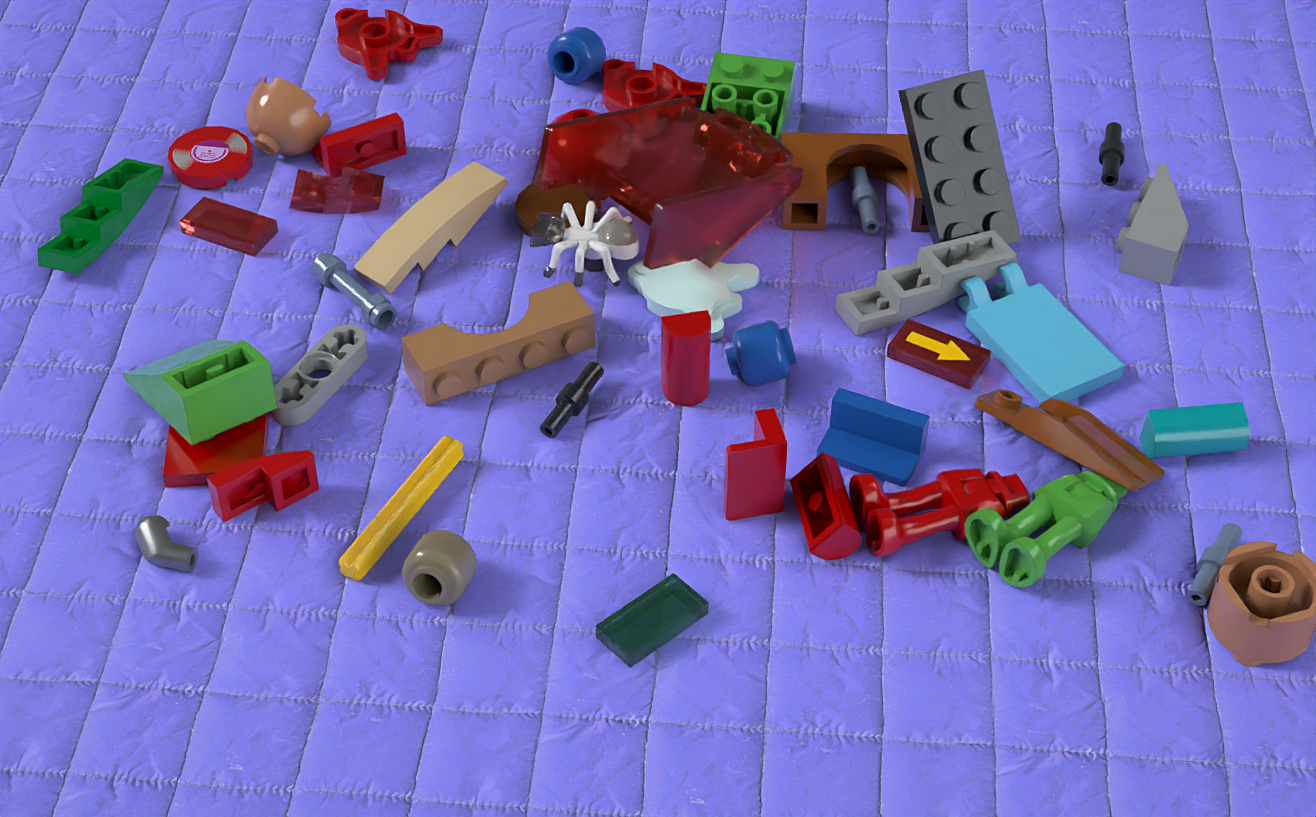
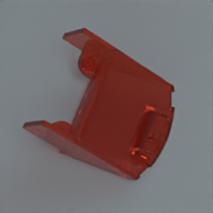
M686 96L547 125L544 129L535 187L540 191H546L573 184L590 199L605 200L610 197L651 226L643 265L649 270L692 261L695 258L707 267L712 268L800 188L804 171L802 167L794 168L791 164L793 154L790 150L760 127L720 107L714 110V114L695 108L696 99Z

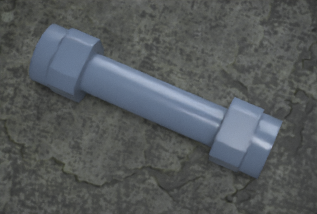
M323 253L314 260L312 272L317 276L318 281L327 288L336 287L360 307L362 319L370 326L383 330L392 325L396 319L397 311L391 305V302L381 293L372 295L347 274L346 263L331 253Z

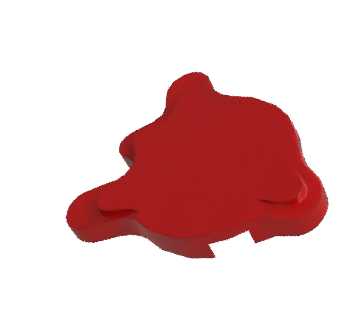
M344 8L335 15V24L338 30V51L348 61L363 66L366 76L371 80L385 78L389 72V63L395 61L413 62L417 58L420 49L437 46L443 42V30L439 26L415 23L396 11L385 9V17H369L368 9Z
M610 59L601 66L603 104L615 116L627 120L630 123L631 132L635 136L645 137L651 135L654 132L655 119L657 118L679 120L683 117L688 106L703 103L707 87L706 83L683 79L664 65L652 62V70H635V62Z

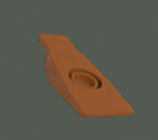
M996 389L990 393L978 396L974 406L977 409L1012 425L1013 428L1130 490L1136 491L1164 477L1165 471L1092 413L1067 401L1051 398L1042 402L1038 408H1034L1022 403L1023 398L1019 394L1006 389Z

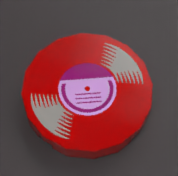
M205 126L188 131L173 142L168 152V162L172 174L177 175L178 181L182 184L198 189H217L226 186V180L232 179L235 176L236 181L240 180L252 168L254 158L252 144L248 137L237 129L224 126Z

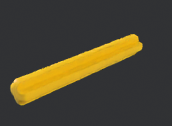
M444 436L438 441L340 557L338 563L341 567L340 572L342 575L350 577L354 581H359L367 574L462 459L464 452L461 441L458 439L454 440L450 436Z

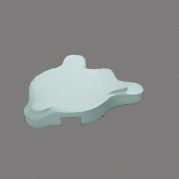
M677 251L634 263L628 269V282L638 290L641 297L644 296L646 298L647 308L659 317L708 310L711 317V342L723 336V319L739 313L742 309V297L734 292L755 287L759 282V269L750 263L726 264L705 254L692 251Z

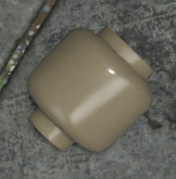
M434 530L426 533L415 544L404 561L402 569L403 582L410 594L420 602L430 606L442 607L452 604L463 595L475 575L477 568L476 554L471 545L456 533L448 530Z

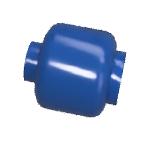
M575 27L560 34L550 43L547 52L548 64L553 74L559 80L568 84H578L591 78L601 70V66L606 60V48L602 39L595 31L587 27Z
M772 320L737 329L732 338L733 347L725 349L732 376L741 374L744 382L751 387L788 377L791 370L790 365L797 363L788 328L780 329L779 325Z

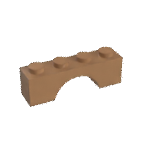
M567 281L529 294V306L524 317L518 323L503 331L491 334H470L458 331L442 323L401 337L404 370L422 400L428 406L595 347L594 312L571 281Z

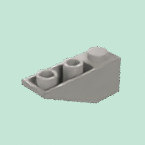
M1160 162L1154 177L1145 178L1140 191L1139 202L1134 201L1128 217L1127 226L1130 228L1122 227L1117 239L1115 252L1122 254L1119 272L1170 286L1182 258L1189 225L1168 166Z

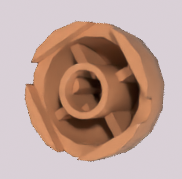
M267 76L263 77L255 87L245 111V119L249 131L256 138L254 140L255 145L262 152L270 156H275L277 153L284 156H300L310 152L320 142V137H323L332 125L330 116L326 110L320 116L313 108L317 101L297 85L275 77L272 83H268Z

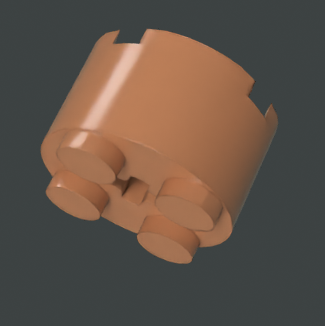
M1266 541L1246 543L1231 550L1219 569L1207 610L1208 623L1218 641L1232 651L1233 657L1237 662L1245 666L1254 667L1262 662H1285L1307 651L1316 629V563L1295 549L1292 556L1276 550V543Z

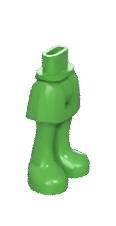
M1082 471L1077 476L1070 473L1037 488L1032 492V502L1021 512L1006 521L1003 520L997 511L991 508L979 509L967 517L965 535L970 548L984 567L992 568L999 563L1000 577L1004 582L1014 587L1024 588L1033 585L1042 578L1047 570V561L1069 542H1072L1080 549L1092 543L1108 522L1111 514L1117 509L1118 500L1126 496L1127 488L1097 472ZM1043 525L1049 528L1036 539L1028 537Z

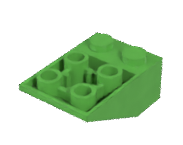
M715 52L693 140V147L776 157L781 145L782 132H786L795 96L796 61Z
M206 340L123 374L124 380L191 445L209 440L223 431L244 422L252 421L258 416L277 409L270 361L246 340Z

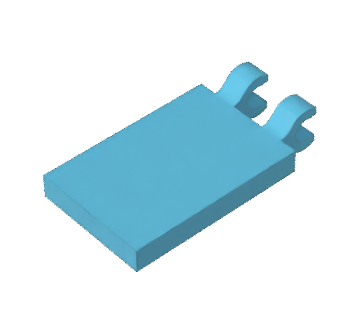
M1012 261L997 267V272L1005 280L994 284L995 291L1002 297L996 301L991 300L987 287L980 277L974 276L961 281L960 286L968 293V295L958 298L960 308L967 313L965 326L1040 404L1051 398L1069 402L1122 379L1125 365L1041 283L1029 287L1023 271L1017 263Z

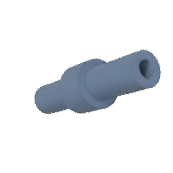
M858 166L850 172L853 191L851 192L852 204L855 212L860 215L863 231L873 234L880 228L876 211L879 201L875 188L869 183L866 169Z
M1226 523L1213 546H1209L1204 550L1197 563L1198 574L1187 593V599L1192 604L1203 606L1209 599L1220 567L1229 552L1236 548L1243 534L1242 529L1238 525Z

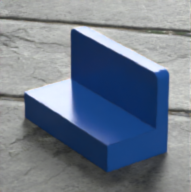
M839 387L832 399L830 427L817 448V456L824 451L833 456L838 461L840 467L859 473H869L877 479L905 487L908 485L926 449L930 416Z

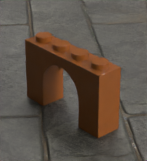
M782 132L780 153L782 230H825L827 191L836 183L850 179L851 170L861 166L866 169L869 178H876L891 183L903 192L908 201L911 232H930L908 134Z

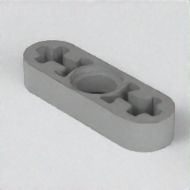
M341 324L330 329L274 385L277 409L271 411L273 419L285 426H297L307 422L367 360L369 352L366 332L354 324ZM316 370H328L331 372L327 377L320 379L308 376Z

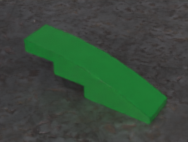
M125 158L83 185V203L60 217L61 234L37 249L38 266L74 274L82 272L100 257L128 227L163 176L164 167Z

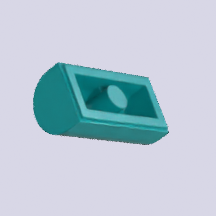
M1239 402L1149 410L1139 442L1144 455L1149 459L1245 450L1248 444L1249 423L1243 403Z

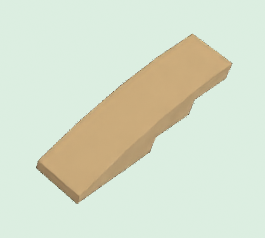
M473 161L441 182L407 210L353 267L354 271L363 280L391 295L414 266L424 271L447 242L457 247L508 184L507 179Z

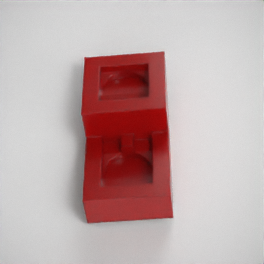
M309 450L277 453L255 458L223 469L207 477L214 512L223 522L265 501H268L278 512L319 490L315 459Z

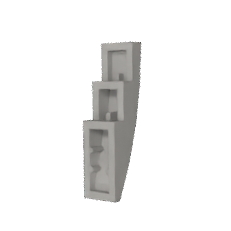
M995 230L919 248L916 262L878 271L875 286L837 295L834 309L856 336L898 324L941 306L966 293L960 286L961 281L978 276L983 282H986L999 274L997 267L1012 261L1016 263L1018 255Z

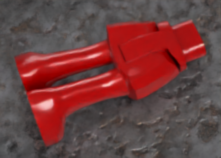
M980 468L942 471L938 473L935 481L896 493H884L878 480L869 473L853 475L849 482V498L859 531L865 532L867 549L875 557L893 554L902 546L942 531L950 530L958 541L967 539L965 535L966 519L979 509L991 508L997 511L1004 519L1011 515L1012 509L1027 507L1030 503L1029 493L1017 474L1001 476L997 471H989L985 475ZM930 509H937V510H934V511H931V512H927V513H924V514H919V515H914V516L905 517V516H908V515H911V514H914V513H917V512H921V511H925V510H930Z

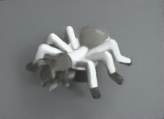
M589 201L586 206L585 223L581 227L572 205L565 203L563 209L558 212V216L561 219L550 212L536 214L537 220L541 221L532 227L533 236H530V247L554 245L550 264L543 274L546 278H550L556 271L562 251L578 246L575 254V287L580 288L582 286L584 269L591 272L605 270L613 286L618 287L620 286V278L613 267V258L621 260L632 259L639 252L638 233L632 225L633 218L630 216L622 217L616 207H611L599 222H593V218L598 215L599 210L596 208L594 201ZM568 219L571 227L566 228L563 220Z

